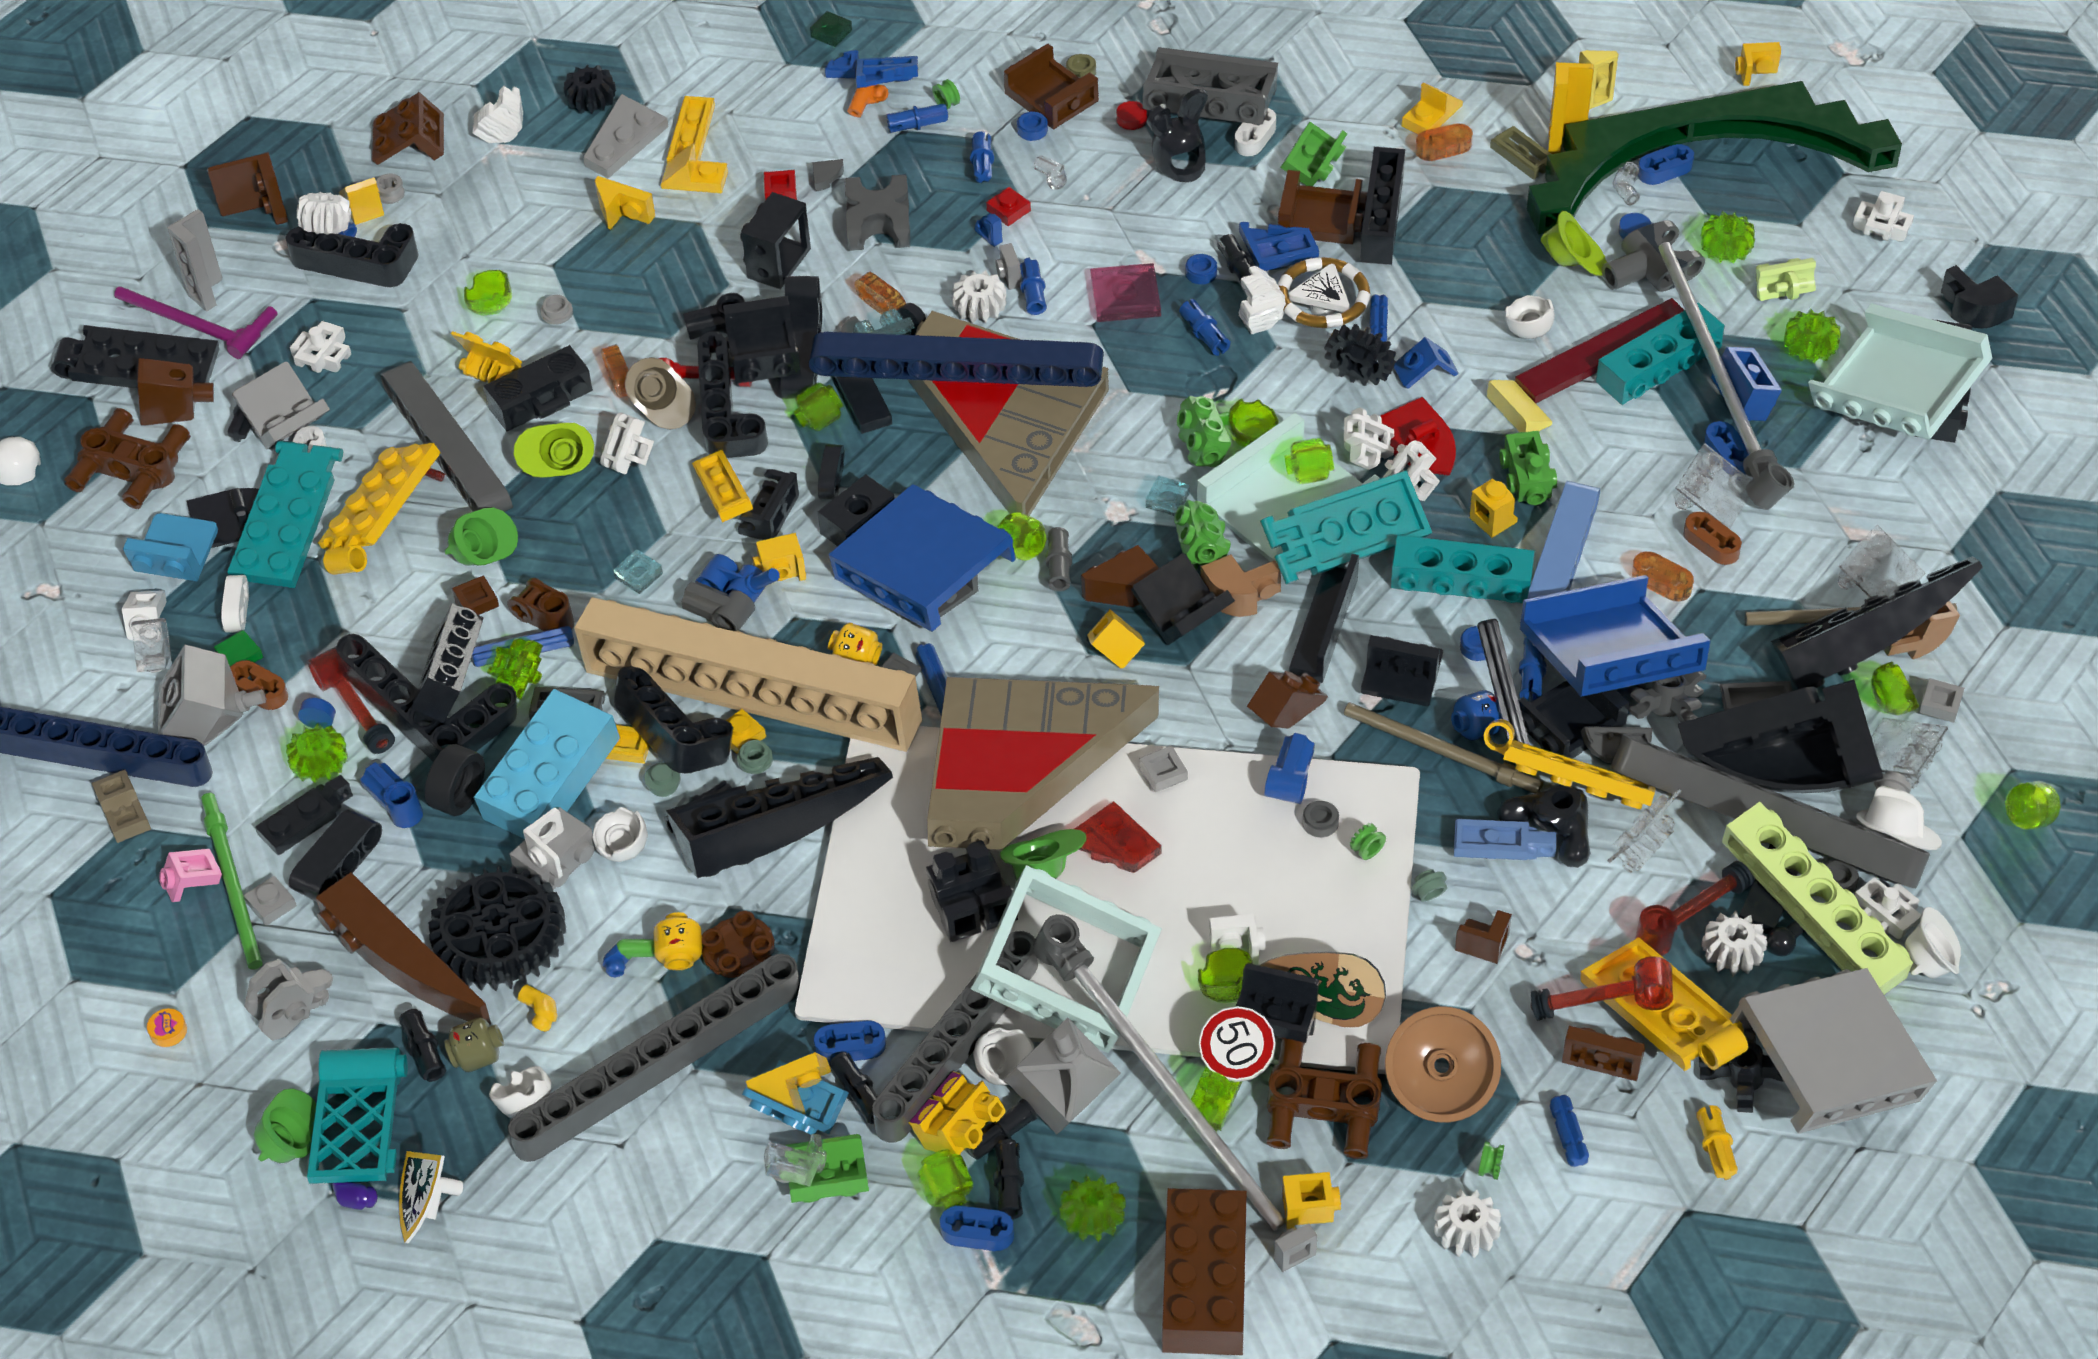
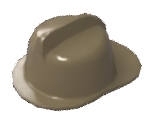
M650 357L641 359L631 366L625 379L626 394L631 402L652 423L660 428L670 430L680 428L690 421L696 407L694 393L670 365L661 359Z

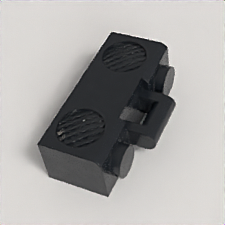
M570 345L483 386L488 408L506 432L535 419L536 414L540 419H543L570 406V401L593 391L589 369Z

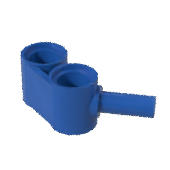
M715 554L695 582L698 581L726 594H729L732 590L741 591L755 603L767 585L779 580L780 574L775 568L763 572L749 564L744 565L739 571L738 566L732 559L722 554Z

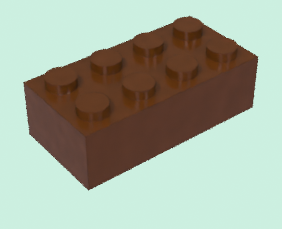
M1168 1188L1162 1353L1243 1355L1247 1191Z

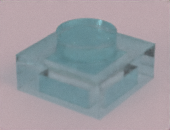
M1158 475L1146 497V508L1175 516L1178 507L1184 505L1190 494V485Z
M637 549L613 570L616 580L638 594H641L663 574L661 564Z

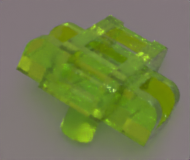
M516 638L513 640L510 649L497 647L495 651L497 655L492 667L489 666L487 673L497 678L496 683H506L512 686L516 691L517 699H522L527 684H537L542 678V673L537 669L542 659L539 655L543 645L533 640L525 641Z

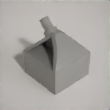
M184 645L159 685L158 734L195 740L205 746L239 720L243 712L249 711L251 706L266 703L265 693L262 689L249 693L239 691L224 654Z
M1067 1017L1004 1080L1021 1098L1028 1101L1039 1117L1058 1134L1121 1073Z

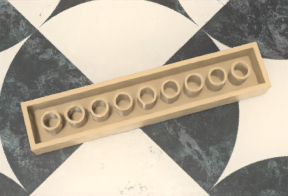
M594 597L590 599L574 627L586 673L617 680L620 669L629 666L638 667L646 671L662 690L667 693L735 710L743 709L747 713L907 752L922 722L915 675L902 670L879 667L869 662L850 660L836 654L821 653L803 646L788 645L769 638L764 639L747 635L741 631H730L714 627L708 623H697L681 619L675 615L668 616L649 611L645 608H635L612 600H602Z

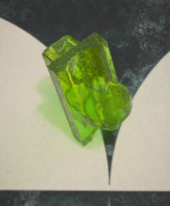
M1205 1066L1191 1100L1217 1132V1130L1221 1131L1243 1081H1229L1225 1076L1209 1071L1207 1066Z

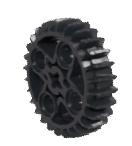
M498 865L496 872L489 873L487 868L484 867L482 875L475 877L472 872H469V880L466 882L456 879L457 888L455 890L448 887L445 888L446 898H437L436 904L438 908L431 910L432 920L428 924L429 940L433 952L460 979L463 978L464 983L469 987L477 981L481 991L486 984H492L493 989L497 991L500 983H507L508 987L512 989L513 981L518 979L526 984V975L530 973L539 977L538 967L541 965L550 968L551 962L549 957H559L558 946L564 945L563 934L566 933L564 908L557 892H553L550 882L542 884L538 874L531 878L528 869L518 874L514 865L508 872H503L502 867ZM508 897H516L519 899L509 901ZM475 905L476 909L467 911L469 908ZM529 944L523 950H520L519 946ZM486 954L487 957L486 959L475 958L476 956Z

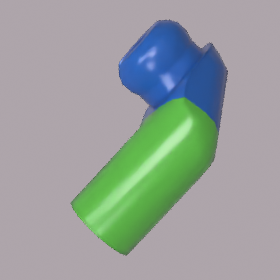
M653 939L619 940L604 955L603 967L606 968L607 975L614 978L622 976L626 969L625 964L632 957H653Z

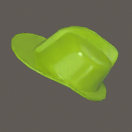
M1562 211L1558 215V224L1542 235V244L1559 265L1571 267L1582 265L1591 274L1603 276L1602 266L1607 261L1601 248L1581 228L1570 213Z
M558 423L539 425L528 428L519 435L514 444V457L521 470L533 477L547 478L572 475L582 471L589 465L594 455L595 444L591 434L585 427L579 424Z

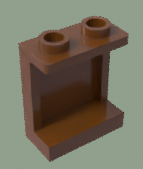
M1049 43L1033 51L1030 55L1004 71L1005 94L1027 111L1043 114L1047 118L1048 126L1053 130L1099 101L1098 78L1091 72L1081 78L1077 77L1054 59L1053 46Z
M1288 170L1278 212V225L1286 228H1309L1315 241L1353 245L1355 232L1361 233L1363 214L1359 212L1360 210L1365 211L1368 192L1362 191L1363 180L1356 179L1354 191L1300 185V171Z

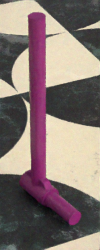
M121 286L117 287L114 293L115 298L227 342V351L236 359L243 357L261 337L260 333L278 315L273 307L268 306L251 325L237 329L235 332Z

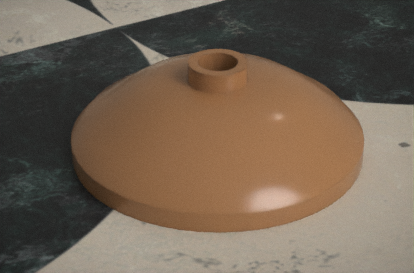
M1432 1007L1413 1014L1394 1032L1386 1051L1385 1071L1392 1093L1404 1108L1422 1119L1432 1122L1449 1123L1472 1116L1488 1103L1499 1083L1501 1056L1491 1031L1474 1015L1453 1007ZM1437 1059H1445L1448 1062L1449 1069L1447 1072L1439 1073L1436 1071L1434 1064Z

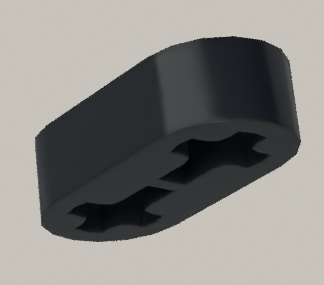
M825 445L818 478L819 499L833 500L838 496L845 459L843 445Z

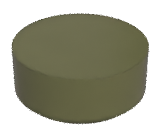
M1076 54L1071 56L1066 62V68L1079 78L1089 72L1096 75V61L1090 55Z

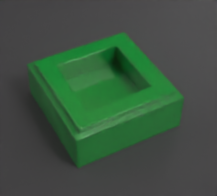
M244 630L214 646L216 653L226 656L230 667L239 661L248 660L255 663L264 658L261 649Z

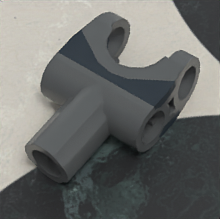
M1666 220L1644 226L1629 233L1621 244V249L1626 255L1607 262L1602 266V274L1607 286L1611 290H1616L1647 278L1660 292L1675 288L1658 248L1662 243L1669 242L1672 245L1679 236L1678 227L1672 221ZM1673 250L1687 281L1693 279L1701 272L1705 264V258L1699 251Z

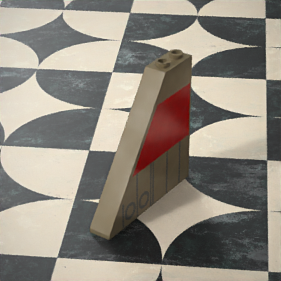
M931 311L924 322H920L915 334L920 336L1018 339L935 311ZM1103 366L1101 381L1092 387L908 380L1015 522L1024 526L1109 391L1108 368Z
M947 677L927 816L928 847L967 848L970 843L982 840L987 849L1002 850L1158 718L1159 686Z

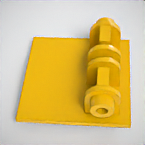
M451 332V335L469 353L467 358H462L459 363V369L463 371L464 375L490 383L522 368V361L510 354L511 349L499 342H493L492 345L484 343L481 337L471 332H465L464 335Z

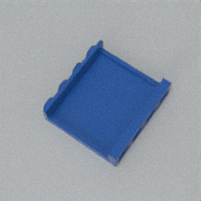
M914 484L828 554L836 580L931 632L941 625L938 608L998 556L1011 562L1016 560L1013 539L1006 530L997 528L985 522L981 517L974 516L960 509L956 504L949 503L937 497L931 491H925Z
M1646 575L1523 600L1520 630L1581 697L1706 670L1710 640L1704 633L1685 637L1646 597L1648 577Z

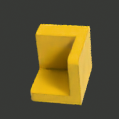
M1111 609L1087 634L1091 645L1119 668H1124L1145 645L1141 634Z

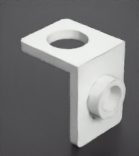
M553 808L525 828L523 833L528 855L533 863L539 868L544 866L559 879L563 876L559 857L546 845L564 831L560 811L557 808ZM553 822L551 829L545 835L539 836L543 826Z

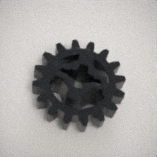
M1354 324L1351 330L1346 325H1342L1340 330L1334 329L1324 347L1327 351L1324 356L1325 359L1332 360L1329 367L1331 369L1338 368L1340 371L1338 376H1349L1351 383H1354L1356 379L1360 380L1363 386H1366L1369 380L1374 385H1378L1380 379L1386 381L1396 363L1394 360L1396 352L1389 350L1391 342H1382L1381 333L1373 335L1371 334L1370 327H1366L1363 331L1360 330L1357 324Z

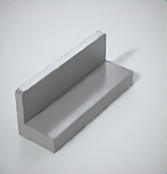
M197 209L167 228L187 294L207 312L217 306L211 287L222 280V275L204 214Z

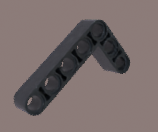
M348 634L343 636L337 643L336 650L340 673L433 762L444 749L441 746L447 744H457L477 752L516 720V691L509 684L495 683L450 718L447 717L444 723L411 709L417 688L365 638L357 634ZM354 654H355V655H359V656L356 657V658H348V657H347V656H349V655H354ZM373 677H382V678H383V679L377 680V681L371 680V678H373ZM398 699L406 700L404 703H395L394 701ZM505 703L507 706L497 707L495 704ZM420 722H429V723H431V724H429V725H427V726H420V725H418V723H420ZM480 724L481 726L477 728H471L468 725Z

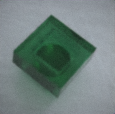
M826 11L810 27L811 37L836 47L852 31V21Z

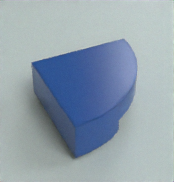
M858 50L844 52L842 57L834 61L833 59L830 60L825 68L826 78L856 79L857 59H859Z
M990 213L976 222L975 231L991 246L995 247L1003 242L1001 218Z

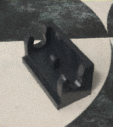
M775 469L766 470L764 476L769 479H775L778 483L767 480L763 482L762 489L752 505L753 509L741 514L739 518L743 521L738 526L739 534L759 540H766L777 536L799 497L796 473H786Z

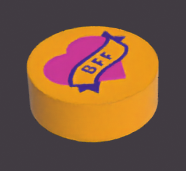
M167 1008L157 1011L149 1018L147 1031L154 1044L160 1047H170L183 1040L187 1033V1025L179 1011Z

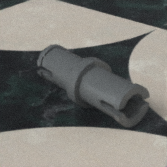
M1061 527L1052 528L1047 535L1049 551L1045 555V561L1049 568V587L1054 591H1065L1071 584L1069 567L1072 565V554L1068 546L1069 532Z

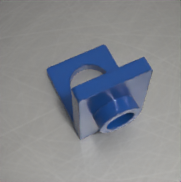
M1424 337L1400 357L1394 366L1403 386L1407 389L1437 365L1453 376L1459 374L1448 352L1427 337Z

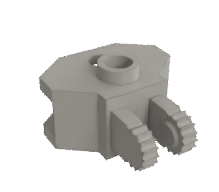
M280 959L267 962L250 979L244 1007L259 1020L258 1027L272 1041L284 1038L302 1020L309 1018L311 1009L326 1005L329 999V993L326 989L332 986V974L326 971V969H316V971L312 970L301 973L298 967L290 969ZM266 988L263 993L257 994L261 989Z

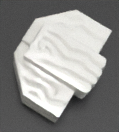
M503 86L499 90V97L494 105L489 102L474 114L472 133L488 143H506L513 140L522 129L523 107L520 90L514 86L511 91Z
M1256 266L1249 267L1250 276L1241 278V285L1248 297L1247 300L1241 302L1239 317L1243 320L1251 335L1271 329L1280 319H1283L1285 314L1283 309L1286 305L1285 295L1280 290L1278 284H1276L1274 278L1269 277L1266 271Z

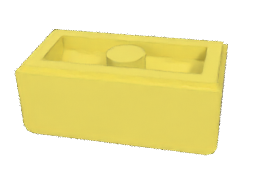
M1586 50L1580 52L1579 63L1594 65L1589 109L1613 100L1619 55L1617 51Z
M1491 380L1488 382L1487 398L1519 432L1541 431L1552 425L1551 419L1515 381Z

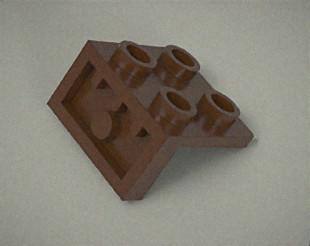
M418 92L412 97L402 100L399 105L388 112L377 116L373 121L372 161L376 165L381 164L413 143L421 152H425L434 161L443 156L444 113Z
M269 152L212 166L207 169L221 216L265 207L266 214L273 213L276 225L288 222Z

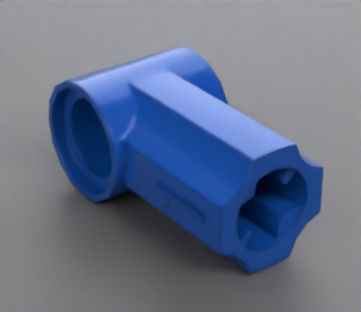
M1294 733L1291 736H1285L1276 765H1271L1267 776L1265 797L1297 804L1302 803L1307 786V772L1315 749V743L1310 741L1306 735Z
M375 762L365 768V773L360 779L363 788L390 814L394 825L400 828H410L421 821L423 809L413 784L403 781L386 763L378 764Z

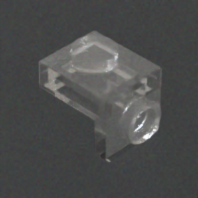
M158 618L132 622L131 629L137 672L147 671L156 673L163 669H169L172 666L166 619Z
M812 1134L806 1151L768 1142L763 1154L765 1174L782 1183L794 1182L810 1187L815 1174L823 1171L826 1162L827 1152L822 1148L821 1135Z

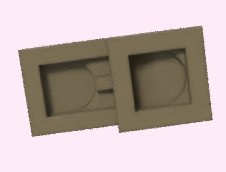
M126 770L91 783L117 843L151 830Z

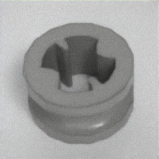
M390 173L381 175L376 179L382 203L393 204L399 202L404 197L405 191L400 176Z

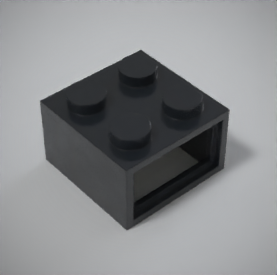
M772 192L766 201L758 206L756 214L750 222L743 226L740 239L743 242V262L746 265L748 279L781 290L785 284V277L791 276L811 249L805 202ZM797 219L801 242L785 237Z

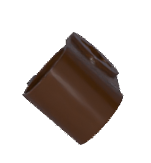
M530 578L526 582V588L517 597L513 596L507 601L509 610L517 619L543 631L564 626H570L571 629L574 627V618L567 595L544 584L537 578Z

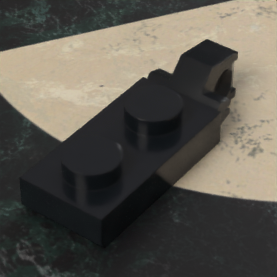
M340 775L326 782L325 786L320 784L316 788H312L255 826L257 834L277 855H281L337 817L336 812L342 807L341 803L353 796L350 784Z

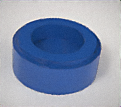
M1038 112L1022 114L1017 120L1018 135L1028 141L1042 139L1048 132L1047 118Z
M1640 213L1626 214L1620 219L1619 235L1624 239L1632 231L1650 225L1651 221L1647 216Z
M1206 254L1191 256L1185 264L1187 279L1195 284H1208L1217 277L1216 260Z
M1477 626L1470 627L1461 635L1460 651L1470 660L1483 661L1486 659Z
M308 698L301 703L298 718L304 725L310 728L327 729L333 724L336 710L326 700Z

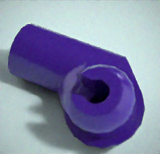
M352 1182L332 1183L337 1202L342 1207L362 1210L365 1207L372 1208L377 1203L378 1194L373 1187H365L363 1184Z

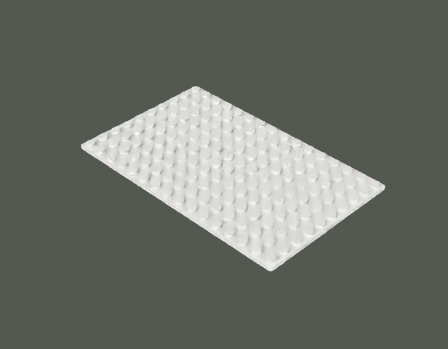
M919 726L907 752L850 738L845 764L879 757L892 771L893 778L864 801L833 821L795 1007V1015L799 1020L835 1024L868 1020L879 1023L883 1028L930 1032L979 971L997 927L986 930L980 918L981 933L950 943L941 922L940 914L932 900L928 884L929 878L926 872V867L933 865V857L936 854L948 852L952 853L954 858L967 854L966 848L928 847L927 816L940 731L939 727ZM1127 743L1005 846L1029 841L1059 830L1076 829L1083 831L1086 834L1087 841L1080 849L1066 857L1065 869L1057 880L1068 885L1078 886L1085 893L1100 900L1112 902L1119 909L1134 916L1146 918L1152 924L1162 928L1127 1016V1019L1154 1053L1201 1057L1199 1048L1201 1029L1212 1015L1222 1009L1236 1007L1242 990L1245 964H1251L1248 947L1239 948L1234 951H1211L1209 939L1210 918L1254 913L1257 928L1263 927L1266 946L1265 950H1259V964L1255 965H1260L1272 958L1286 954L1332 951L1356 954L1368 959L1378 968L1385 981L1386 999L1381 1012L1370 1023L1360 1027H1341L1316 1019L1314 1033L1312 1036H1308L1307 1042L1303 1047L1301 1066L1355 1071L1358 1053L1357 1046L1361 1043H1372L1381 1047L1378 1074H1386L1385 1057L1387 1047L1394 1032L1400 1026L1420 779V771L1417 768L1312 759L1307 772L1308 779L1304 798L1301 804L1265 797L1267 776L1271 765H1276L1278 756L1173 747L1188 771V780L1155 792L1140 768L1139 758L1164 749L1167 746ZM1315 801H1326L1338 809L1339 826L1335 833L1328 837L1320 838L1314 837L1305 831L1302 823L1303 811L1308 804ZM1373 823L1377 827V832L1385 834L1386 842L1374 857L1363 860L1359 856V851L1351 849L1350 842L1352 837H1355V833H1360L1358 830L1362 829V826ZM990 849L1001 871L1004 882L1007 886L1010 885L1013 891L1016 879L1012 865L1001 860L1000 852L1002 850ZM1026 894L1017 914L1018 920L1014 921L1010 933L1025 931L1036 938L1045 920L1050 916L1060 914L1070 917L1079 928L1080 942L1094 957V961L1088 969L1116 1005H1118L1140 947ZM1052 938L1055 941L1061 943L1058 939ZM1037 958L1038 968L1030 981L1105 1015L1076 977L1070 981H1064L1054 966L1047 965ZM1010 1007L1006 1009L991 1028V1030L998 1027L1007 1030L1021 1029L1032 1042H1042L1055 1030V1028ZM1121 1035L1112 1047V1049L1133 1051ZM1274 1036L1276 1047L1270 1064H1278L1281 1037Z

